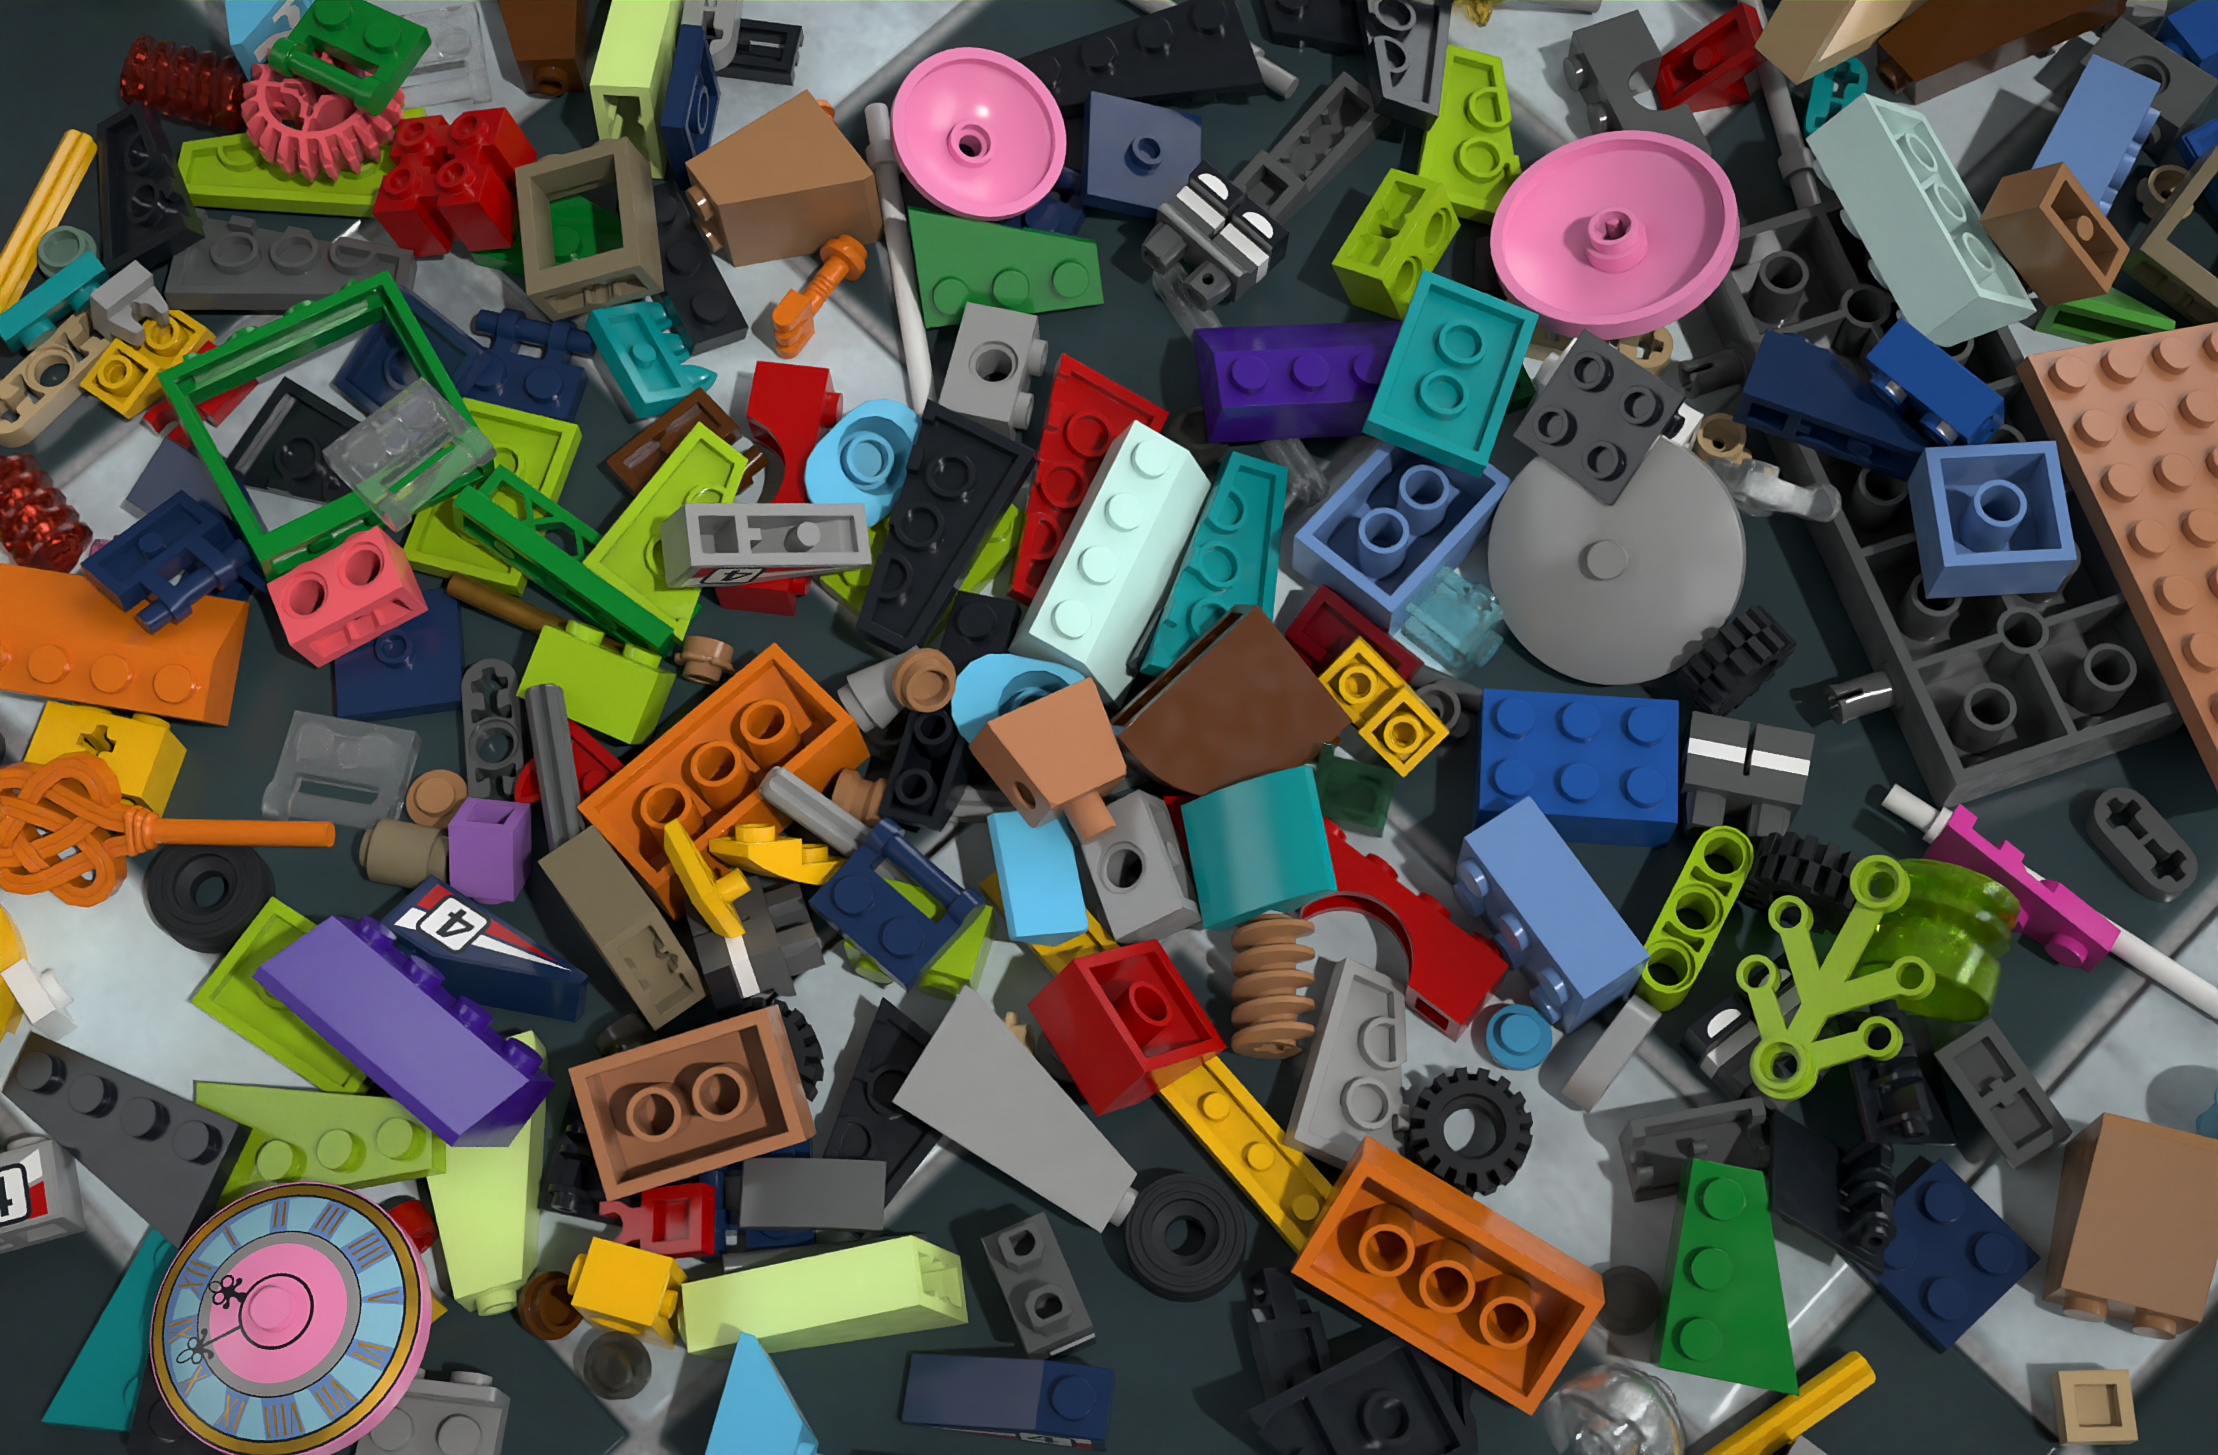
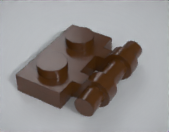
M698 387L605 462L609 472L636 498L698 421L730 446L741 439L742 435L739 426L701 387ZM752 445L742 453L748 459L739 484L737 495H741L754 484L752 477L769 464L764 454L755 445Z

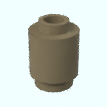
M383 818L378 822L375 829L369 828L365 832L360 845L359 861L361 866L367 867L370 881L416 889L433 874L450 886L449 836L445 829Z

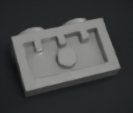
M419 1368L406 1393L394 1409L376 1427L358 1440L355 1455H500L511 1398L498 1388L491 1387L493 1377L488 1375L453 1371L451 1372L450 1382L425 1380L426 1370Z

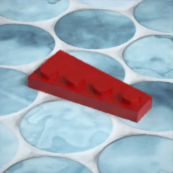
M1065 353L1061 354L1055 366L1036 454L1037 462L1033 468L1006 593L1007 596L1027 607H1030L1112 441L1134 420L1160 433L1169 415V412Z

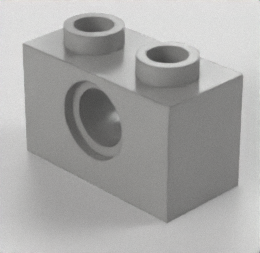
M967 302L938 404L1015 440L1018 429L1027 430L1034 405V394L1028 393L1032 375L1042 376L1048 354V341L1040 340L1038 316ZM991 373L1008 375L1005 379L998 382H989L983 379Z
M1138 789L1107 805L1106 807L1117 827L1106 836L1088 845L1083 846L1078 838L1080 844L1075 847L1076 858L1082 871L1090 880H1093L1101 902L1097 904L1096 910L1102 927L1115 941L1132 945L1152 939L1160 941L1201 921L1202 916L1195 880L1165 801ZM1141 859V875L1137 882L1129 887L1128 871L1135 861Z

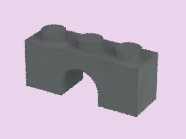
M1638 9L1573 31L1568 57L1563 61L1564 74L1571 90L1574 92L1580 91L1587 105L1588 122L1594 135L1622 130L1657 132L1693 144L1711 157L1712 149L1687 103L1668 110H1652L1640 105L1633 98L1635 95L1654 89L1662 59V54Z

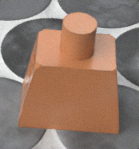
M1091 676L988 721L969 745L972 754L1028 825L1038 828L1066 815L1083 846L1099 840L1117 827L1102 798L1109 794L1127 775L1126 764Z

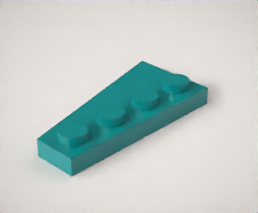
M1232 451L1222 460L1139 672L1157 677L1235 604L1258 605L1273 622L1288 467Z

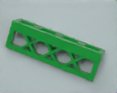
M499 464L478 490L467 484L452 502L455 527L621 644L631 643L662 656L659 665L677 644L673 640L674 629L582 565V562L589 555L585 554L583 544L593 550L603 536L503 465ZM502 487L524 502L526 520L517 519L492 501ZM533 509L545 517L534 519ZM562 528L574 537L577 555H568L536 531ZM698 603L695 605L687 630L702 611V606Z

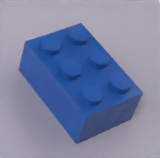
M1483 688L1476 716L1472 832L1530 795L1564 842L1666 848L1678 823L1679 700Z

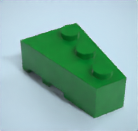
M1683 1159L1649 1364L1662 1369L1799 1396L1764 1174L1762 1171L1701 1159Z

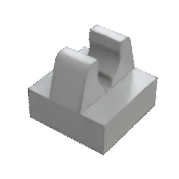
M136 260L89 294L93 328L109 342H112L117 337L135 346L144 343V328L138 322L145 316L153 318L162 327L169 323L168 305L154 286L153 274Z

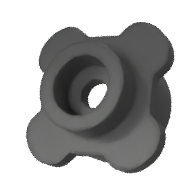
M1439 679L1434 684L1423 686L1415 692L1430 709L1439 711V719L1450 731L1446 737L1451 736L1455 739H1460L1468 733L1470 719L1466 714L1461 713V705L1457 697L1458 687L1455 683L1447 679Z

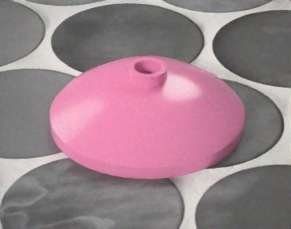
M972 47L955 48L939 52L925 59L909 73L899 88L892 105L890 137L896 159L903 173L915 189L927 200L953 215L983 221H999L1018 216L1037 205L1048 194L1061 173L1066 155V131L1060 109L1050 91L1032 71L1004 54ZM965 144L970 146L975 153V157L965 155L960 150L959 145Z

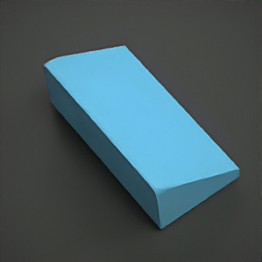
M1018 811L999 812L987 816L1010 940L1055 947L1084 934L1088 930V920L1066 815L1038 828L1028 825Z

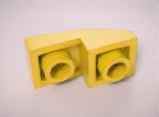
M168 305L169 323L166 326L162 327L156 320L148 317L142 325L145 342L139 346L130 343L126 344L116 337L79 385L127 419H131L164 394L156 374L184 362L183 355L196 353L208 340L213 343L217 337L208 328L181 310L170 309Z
M1360 635L1317 677L1351 718L1352 722L1359 728L1358 733L1403 778L1450 733L1449 729L1425 702Z
M739 824L735 826V836L709 839V852L739 869L757 875L814 885H824L849 859L828 855V845L802 844V839L775 835L774 824Z

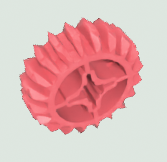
M267 48V60H269L271 51L269 48ZM317 49L311 54L358 77L373 76ZM269 63L253 64L252 77L254 81L242 84L243 96L246 101L241 104V113L248 127L246 132L252 144L258 147L263 158L271 166L279 165L281 170L290 178L301 171L303 176L312 184L321 172H326L328 177L337 183L340 170L350 168L360 175V162L368 158L380 162L381 151L379 146L393 145L396 135L393 129H397L400 119L404 118L401 108L406 105L402 87L398 89L381 114L371 116L358 110L353 100L298 75L291 78L271 70ZM282 119L293 120L296 126H302V130L300 131L285 126L284 124H282Z

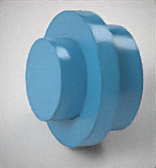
M1522 1004L1509 1005L1501 1008L1491 1017L1485 1032V1044L1490 1056L1502 1067L1513 1071H1526L1537 1067L1547 1057L1552 1046V1030L1547 1019L1538 1010Z

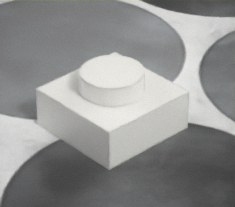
M23 958L0 973L32 1025L53 1041H58L78 1027L66 1009V1006L74 1002V999L64 982L52 969L42 974Z

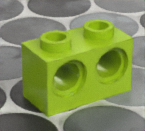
M1393 168L1389 170L1331 263L1352 305L1402 321L1404 319L1423 269L1429 272L1434 270L1461 226L1442 183Z

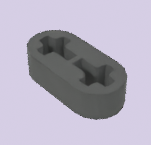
M2126 787L2111 788L2103 792L2087 811L2085 826L2089 837L2136 891L2145 898L2156 902H2169L2178 898L2196 879L2198 863L2191 848L2147 799L2137 791ZM2124 810L2129 814L2131 820L2126 827L2122 825L2113 829L2106 820L2111 813L2118 814ZM2168 859L2174 864L2176 869L2171 876L2166 875L2158 879L2153 875L2151 869L2156 863L2160 864Z

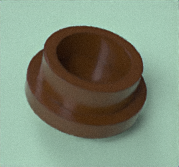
M544 1271L531 1277L524 1285L518 1303L519 1317L526 1331L533 1337L541 1340H558L567 1336L582 1321L583 1316L571 1305L574 1295L568 1294L567 1291L569 1275L560 1271Z

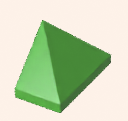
M2111 287L2105 295L2048 307L2044 306L2036 321L2034 331L2090 345L2174 330L2176 321Z

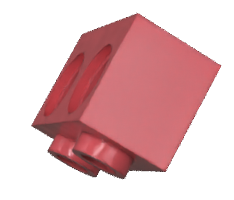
M378 525L368 531H360L348 536L341 545L311 561L298 565L290 572L266 584L290 646L317 668L429 610L404 549ZM379 572L376 578L370 583H368L370 578L375 573ZM323 601L322 605L315 612H313L315 607Z

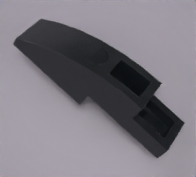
M958 590L939 651L945 654L952 662L956 677L970 662L988 654L1010 653L1008 648L1016 634L1022 615L1018 602ZM950 701L943 708L934 712L910 711L877 814L880 819L889 817L894 822L941 832L954 813L979 761L972 754L969 748L970 743L958 732L951 716Z

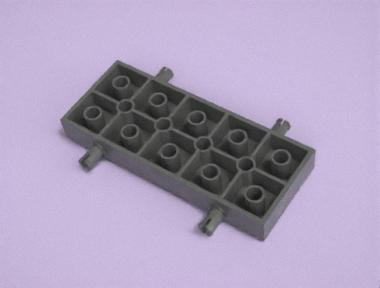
M1839 198L1740 228L1738 249L1728 273L1713 293L1703 301L1725 349L1692 360H1683L1678 364L1681 386L1684 387L1691 384V387L1686 388L1684 391L1689 399L1693 400L1700 395L1736 384L1744 388L1766 329L1781 334L1796 333L1809 339L1813 345L1828 349L1872 391L1875 390L1868 382L1871 370L1867 366L1866 356L1898 321L1896 312L1900 308L1890 290L1882 287L1872 275L1868 267V261L1871 259V256L1863 241L1856 238L1844 225L1840 216V211L1844 207ZM2009 261L2026 293L2031 294L2033 290ZM2008 325L1950 347L1937 345L2004 398V424L1986 444L2050 441L2016 371L2018 365L2025 358ZM1906 412L1901 418L1922 436L1921 433L1924 428L1915 417ZM1763 432L1874 671L1825 687V701L1828 710L1839 707V711L1833 712L1831 717L1836 724L1842 725L1849 720L1889 708L1898 722L1938 811L1942 810L1943 807L1950 808L1959 805V803L1962 804L2174 734L2184 723L2061 463L2060 468L2077 561L2057 591L1926 599L1908 483Z

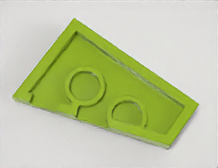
M1447 43L1439 117L1430 131L1424 130L1416 175L1442 183L1457 217L1492 225L1497 208L1505 193L1522 174L1519 155H1514L1509 125L1512 121L1502 59L1501 57Z
M699 421L582 562V565L674 629L673 640L680 646L702 587L666 586L660 525L684 503H733L748 462L747 458Z

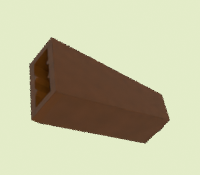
M498 0L515 60L528 94L540 93L547 96H558L565 92L585 91L589 0Z
M1929 0L1877 41L1878 66L1876 67V73L1891 93L1899 95L1903 92L1916 106L2116 20L2125 13L2127 0Z

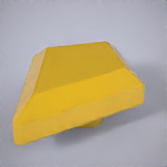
M675 818L664 825V850L692 904L716 934L731 939L745 934L746 931L733 905L734 900L752 890L742 871L737 867L718 879L680 821Z

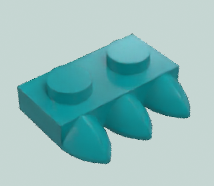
M90 250L85 252L0 314V339L12 353H15L23 346L27 350H33L42 345L57 331L54 323L62 319L72 310L77 314H81L91 309L89 294L110 279L105 267Z
M638 302L591 310L585 323L587 331L637 419L667 413L698 387H701L705 392L708 391L718 376L715 372L700 366L680 365L692 356H690L680 334L663 333L674 325L663 303Z

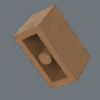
M2064 162L2002 177L1978 221L2046 307L2107 294L2130 251L2128 245Z

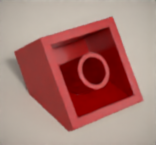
M1157 939L1073 959L1027 1004L1040 1025L1044 1037L1057 1052L1074 1079L1079 1093L1089 1103L1097 1117L1142 1102L1219 1055L1227 1048Z

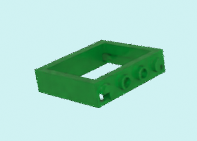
M388 269L358 283L353 278L346 282L340 291L316 302L306 300L290 307L283 317L259 328L256 326L242 328L229 336L224 344L202 354L188 353L183 355L184 362L156 374L168 404L243 540L251 550L254 560L267 583L290 572L298 565L311 561L341 545L348 536L354 533L368 531L377 525L384 530L461 493L467 484L473 487L486 481L495 470L492 450ZM385 319L456 443L264 534L194 406Z

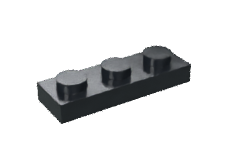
M673 181L653 186L664 292L658 294L690 356L744 340L749 327ZM617 199L615 210L620 218L619 200Z

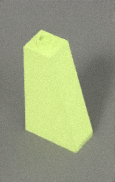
M612 0L590 81L599 141L627 137L650 164L652 178L664 179L668 152L660 123L678 42L685 0Z
M531 1030L511 1036L530 1046L542 1057L543 1062L539 1068L548 1074L546 1048L535 1033ZM546 1097L509 1147H451L446 1143V1173L427 1177L454 1299L469 1312L477 1310L480 1316L500 1314L517 1307L519 1303L518 1297H520L524 1285L531 1277L537 1274L540 1210L537 1207L541 1197Z
M912 1235L681 1284L683 1305L678 1311V1328L682 1340L687 1345V1352L715 1361L733 1359L740 1332L754 1335L767 1353L968 1323L960 1256Z

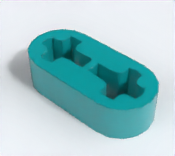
M1851 57L1813 77L1801 128V135L1806 148H1810L1806 138L1825 124L1827 118L1831 119L1861 94L1866 93L1868 72L1864 64L1856 57ZM1833 78L1844 79L1845 90L1842 98L1832 97Z

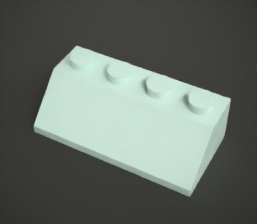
M1863 93L1806 138L1816 157V160L1813 161L1815 173L1829 189L1835 191L1844 207L1840 211L1841 219L1846 228L1856 238L1863 241L1871 256V259L1868 261V267L1872 275L1882 287L1890 290L1900 308L1896 312L1898 320L1902 317L1934 344L1950 347L2026 319L2037 311L2006 256L1978 222L1981 217L1979 209L1922 112Z
M1134 420L1112 441L1008 648V651L1017 656L1059 663L1077 670L1085 678L1091 676L1102 703L1115 711L1121 709L1138 673L1128 666L1127 663L1153 614L1166 605L1212 488V484L1187 449L1137 420Z

